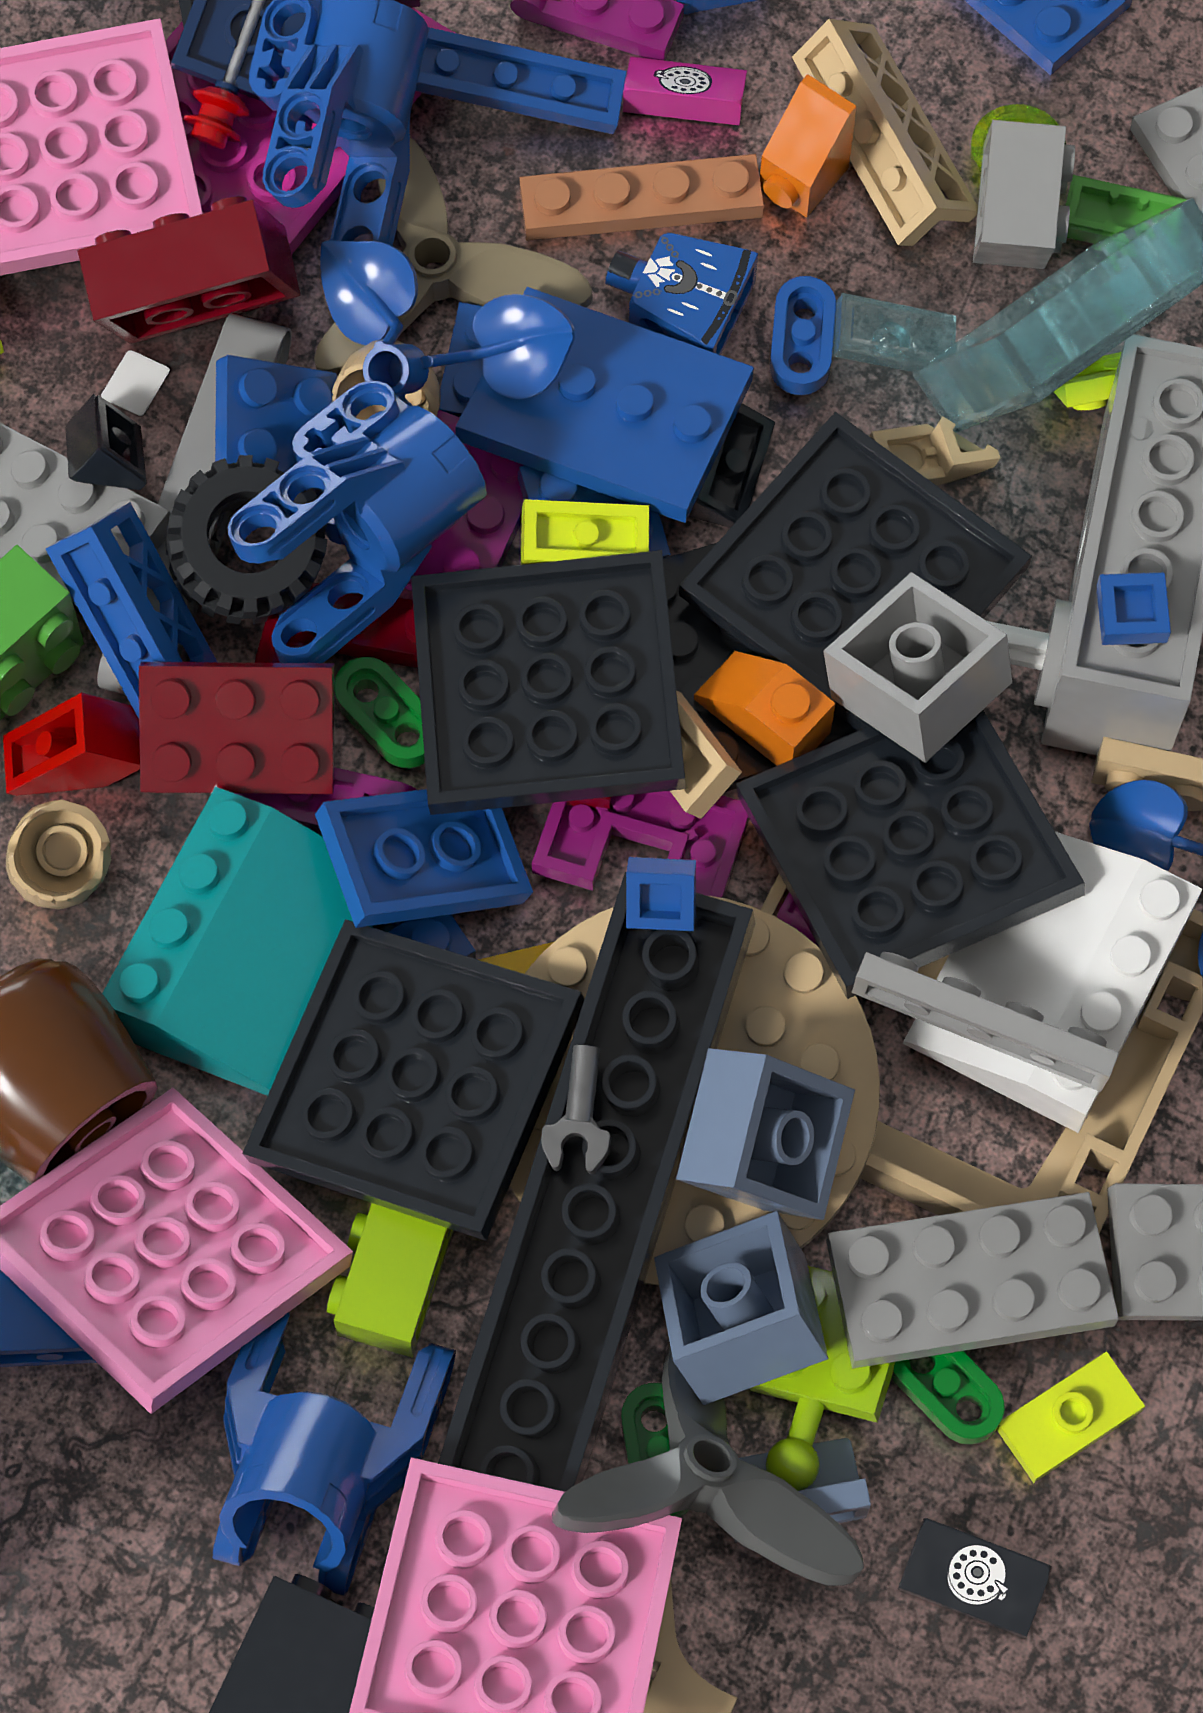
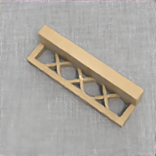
M828 19L792 56V59L803 78L809 74L857 106L850 161L896 243L902 246H914L940 220L970 222L977 215L978 205L874 25ZM858 44L861 45V47H862V49L864 50V52H863L862 50H860ZM941 190H943L946 193L948 199L945 198Z

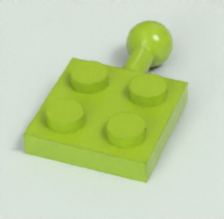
M808 1266L828 1359L750 1388V1391L798 1403L787 1438L774 1444L766 1458V1471L785 1480L797 1491L808 1488L815 1481L819 1473V1457L813 1448V1443L824 1409L878 1423L895 1362L852 1369L832 1271Z

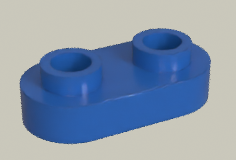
M799 276L792 278L781 286L776 296L770 373L778 387L794 395H807L816 392L824 386L830 375L836 298L830 286L816 277ZM805 309L811 311L815 316L810 319H801L795 315V312ZM795 363H803L810 370L805 373H797L790 366Z

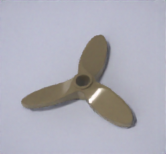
M410 137V172L396 236L403 249V253L409 258L415 269L418 295L413 308L405 315L398 317L403 324V331L432 303L449 297L463 303L484 306L494 298L504 295H523L526 287H530L586 308L591 305L593 294L589 281L579 270L562 261L538 252L502 243H458L453 236L449 235L446 205L439 182L424 152L416 141ZM378 179L380 194L382 195L386 187V180ZM434 262L445 264L436 269L424 268L427 264ZM334 322L317 346L314 357L316 370L333 372L339 375L350 355L365 345L353 342L346 337Z

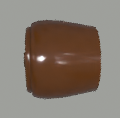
M38 958L16 966L0 976V1161L31 1185L151 1103L158 1089L153 1075L114 1008L94 982L73 964L65 961Z

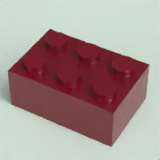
M235 196L216 201L211 205L212 211L189 217L186 213L162 216L153 221L154 228L131 234L129 230H115L101 234L95 238L96 245L77 250L93 321L127 343L133 344L225 318L230 313L239 314L299 297L301 293L285 226L253 199L247 200L246 197Z

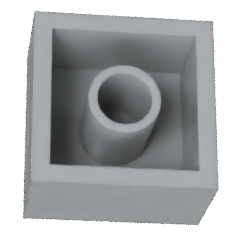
M992 120L983 145L973 263L1045 269L1052 253L1060 254L1062 243H1066L1070 215V206L1059 205L1060 193L1066 194L1067 184L1072 181L1075 162V145H1065L1066 126Z
M912 572L823 651L831 699L924 762H927L1012 684L1007 634Z

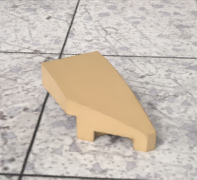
M943 416L935 428L929 424L872 431L869 435L936 486L991 469L1000 460L997 449L987 444L985 449L973 444L955 433L953 429L956 424Z

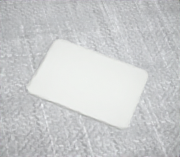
M129 350L102 392L101 397L116 406L142 416L167 377L170 369L161 363Z

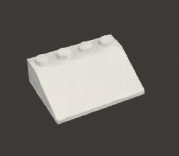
M1055 832L1085 882V895L950 954L936 980L942 982L944 977H953L966 981L981 991V998L1005 1007L1007 1002L1024 1004L1040 1012L1044 1016V1023L1068 1032L1070 1027H1079L1092 1031L1107 1041V1048L1120 1054L1195 908L1202 888L1144 859ZM919 1019L914 1020L903 1042L904 1045L1077 1133L1080 1132L1100 1091Z

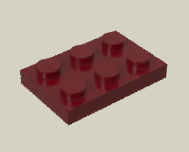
M140 663V792L212 793L216 786L232 793L333 794L334 663Z

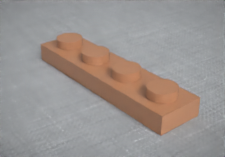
M756 154L519 177L526 241L763 218L764 204Z

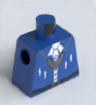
M668 232L660 236L649 261L618 250L610 263L605 284L632 294L629 303V323L721 355L755 285L758 253L748 249Z

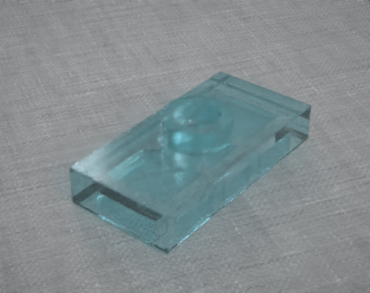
M842 293L836 301L833 342L834 357L945 379L954 371L956 316Z

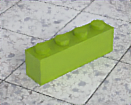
M371 1203L368 1215L358 1212L354 1219L347 1244L355 1253L348 1277L344 1275L336 1277L327 1305V1313L335 1315L334 1324L337 1336L413 1358L453 1230Z

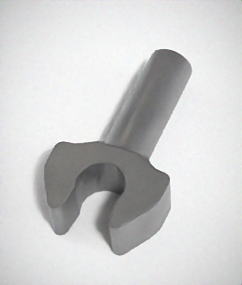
M587 1045L573 1046L566 1114L556 1124L545 1125L542 1128L541 1144L550 1165L555 1171L561 1169L565 1142L574 1136L582 1137L588 1142L586 1170L589 1174H595L610 1153L612 1138L609 1132L601 1130L593 1120L600 1048Z

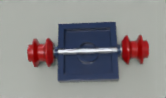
M273 0L193 1L171 61V66L173 69L215 84V87L209 86L193 91V96L202 104L198 115H185L183 120L193 127L191 136L194 139L221 149L225 148L227 141L240 142L241 137L232 126L235 118L249 117L250 111L243 100L238 97V94L240 93L262 101L253 92L249 84V72L262 17L266 8ZM296 13L290 16L281 28V36L286 37L297 33L303 27L306 13ZM285 70L283 78H288L289 73ZM273 81V83H272V87H273V88L276 87L277 81Z

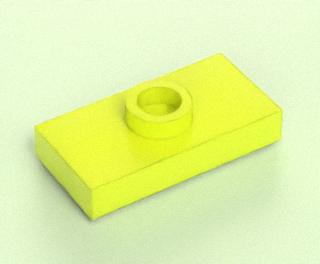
M1106 1351L1002 1419L997 1431L1032 1482L1035 1483L1141 1413L1145 1405Z

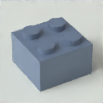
M708 1048L676 1180L764 1211H778L781 1214L824 1220L855 1089L769 1055Z
M778 1211L654 1257L673 1362L703 1405L828 1359L806 1256Z

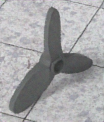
M670 1341L664 1354L662 1372L663 1399L670 1451L643 1461L598 1473L574 1485L561 1496L552 1512V1522L559 1528L573 1532L597 1533L632 1528L666 1517L675 1512L692 1510L706 1513L743 1546L809 1580L828 1586H845L855 1582L864 1568L863 1556L856 1541L828 1513L798 1492L785 1480L738 1458L728 1442L724 1398L706 1405L702 1404L673 1362Z

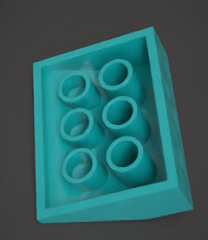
M215 786L102 992L114 1008L134 1044L268 1096L345 919L353 921L323 837L270 806Z

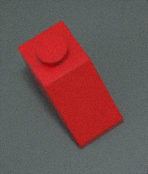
M81 692L4 734L6 794L22 796L103 788L140 770L139 718L133 707Z

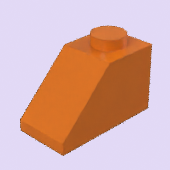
M809 74L800 82L761 158L760 169L761 188L769 199L782 208H793L806 218L849 168L857 108L855 104Z
M734 651L694 694L695 701L776 766L815 750L831 733L836 703L785 663Z

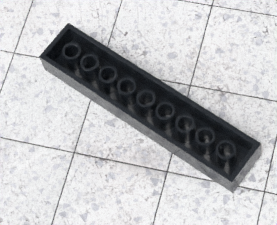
M626 872L624 873L545 1125L556 1124L566 1114L573 1046L587 1045L600 1048L593 1120L601 1130L609 1132L612 1138L610 1153L595 1174H589L586 1170L588 1142L582 1137L574 1136L565 1142L561 1169L555 1171L549 1163L540 1139L438 1464L563 1492L583 1481L674 1189L708 1048L717 1049L756 924L753 909L696 893L694 931L626 928Z

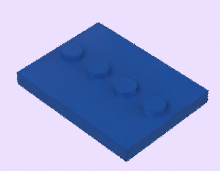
M526 287L523 295L548 301L559 308L572 322L576 337L558 378L548 389L536 396L524 399L508 398L497 393L489 386L482 373L455 426L457 438L464 444L546 472L630 504L649 505L650 511L686 523L752 383L754 367Z

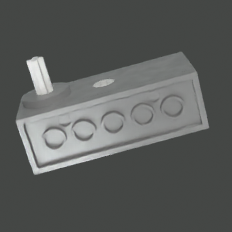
M1127 333L1104 413L1068 601L1056 599L1048 633L987 621L1007 634L1010 664L1040 670L1034 705L1047 708L1040 744L1098 755L1103 737L1171 751L1191 701L1203 634V348ZM1165 572L1171 628L1168 642L1102 645L1096 587L1099 575Z

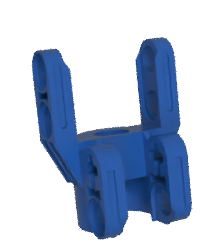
M273 0L266 8L262 17L249 72V84L253 92L268 107L277 111L263 169V183L266 190L283 206L290 208L302 207L311 202L326 186L334 150L337 147H341L349 156L330 240L354 241L360 235L369 233L373 234V241L387 243L392 246L394 243L410 172V113L429 33L428 25L422 16L412 8L395 0ZM296 13H306L303 27L297 33L286 37L281 36V28L290 16ZM285 70L289 73L288 78H283ZM273 81H277L275 88L272 87ZM316 123L317 125L311 129L312 124ZM297 166H307V176L304 182L294 190L283 191L282 182L285 175ZM385 179L386 187L383 194L371 203H362L361 194L365 186L373 180Z
M381 381L358 383L303 425L292 441L293 451L298 463L239 509L228 524V535L235 553L241 560L248 563L261 564L284 559L326 524L325 535L336 544L345 545L350 559L279 616L271 637L273 647L281 663H324L394 605L410 581L411 576L414 575L432 548L431 544L455 525L462 516L481 502L487 495L485 480L476 461L454 432L433 413L420 406H409L397 398L392 388ZM373 405L386 407L375 418L368 420L356 418L358 413L366 407ZM320 488L323 492L313 502L306 504L293 502L295 497L304 490ZM272 527L276 529L273 535L263 542H245L246 537L258 528ZM359 593L363 595L362 600L351 608L337 609L333 607L337 599L345 594ZM312 631L317 633L313 641L306 646L299 648L286 646L288 640L299 632Z
M288 1312L241 1347L227 1381L223 1421L234 1479L219 1515L220 1524L214 1543L213 1559L241 1566L243 1562L252 1558L274 1500L288 1502L305 1509L325 1526L326 1532L315 1558L313 1568L319 1569V1583L331 1589L332 1593L346 1596L368 1538L376 1509L404 1486L410 1459L423 1460L448 1389L456 1350L429 1343L427 1347L418 1351L392 1425L388 1427L368 1421L363 1414L350 1404L328 1394L309 1391L278 1396L269 1394L286 1352L283 1338L290 1317V1312Z

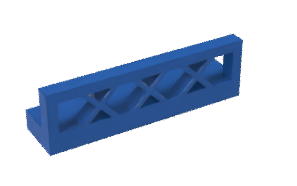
M131 502L46 548L49 557L138 718L139 665L141 662H183L178 654V643L183 645L190 658V662H217ZM115 526H118L129 546V556L123 553L111 531ZM147 587L152 589L160 603V613L154 610L149 601Z

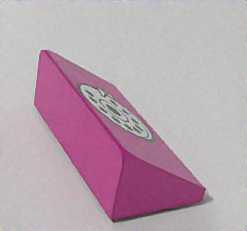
M630 57L623 91V112L740 126L747 70Z

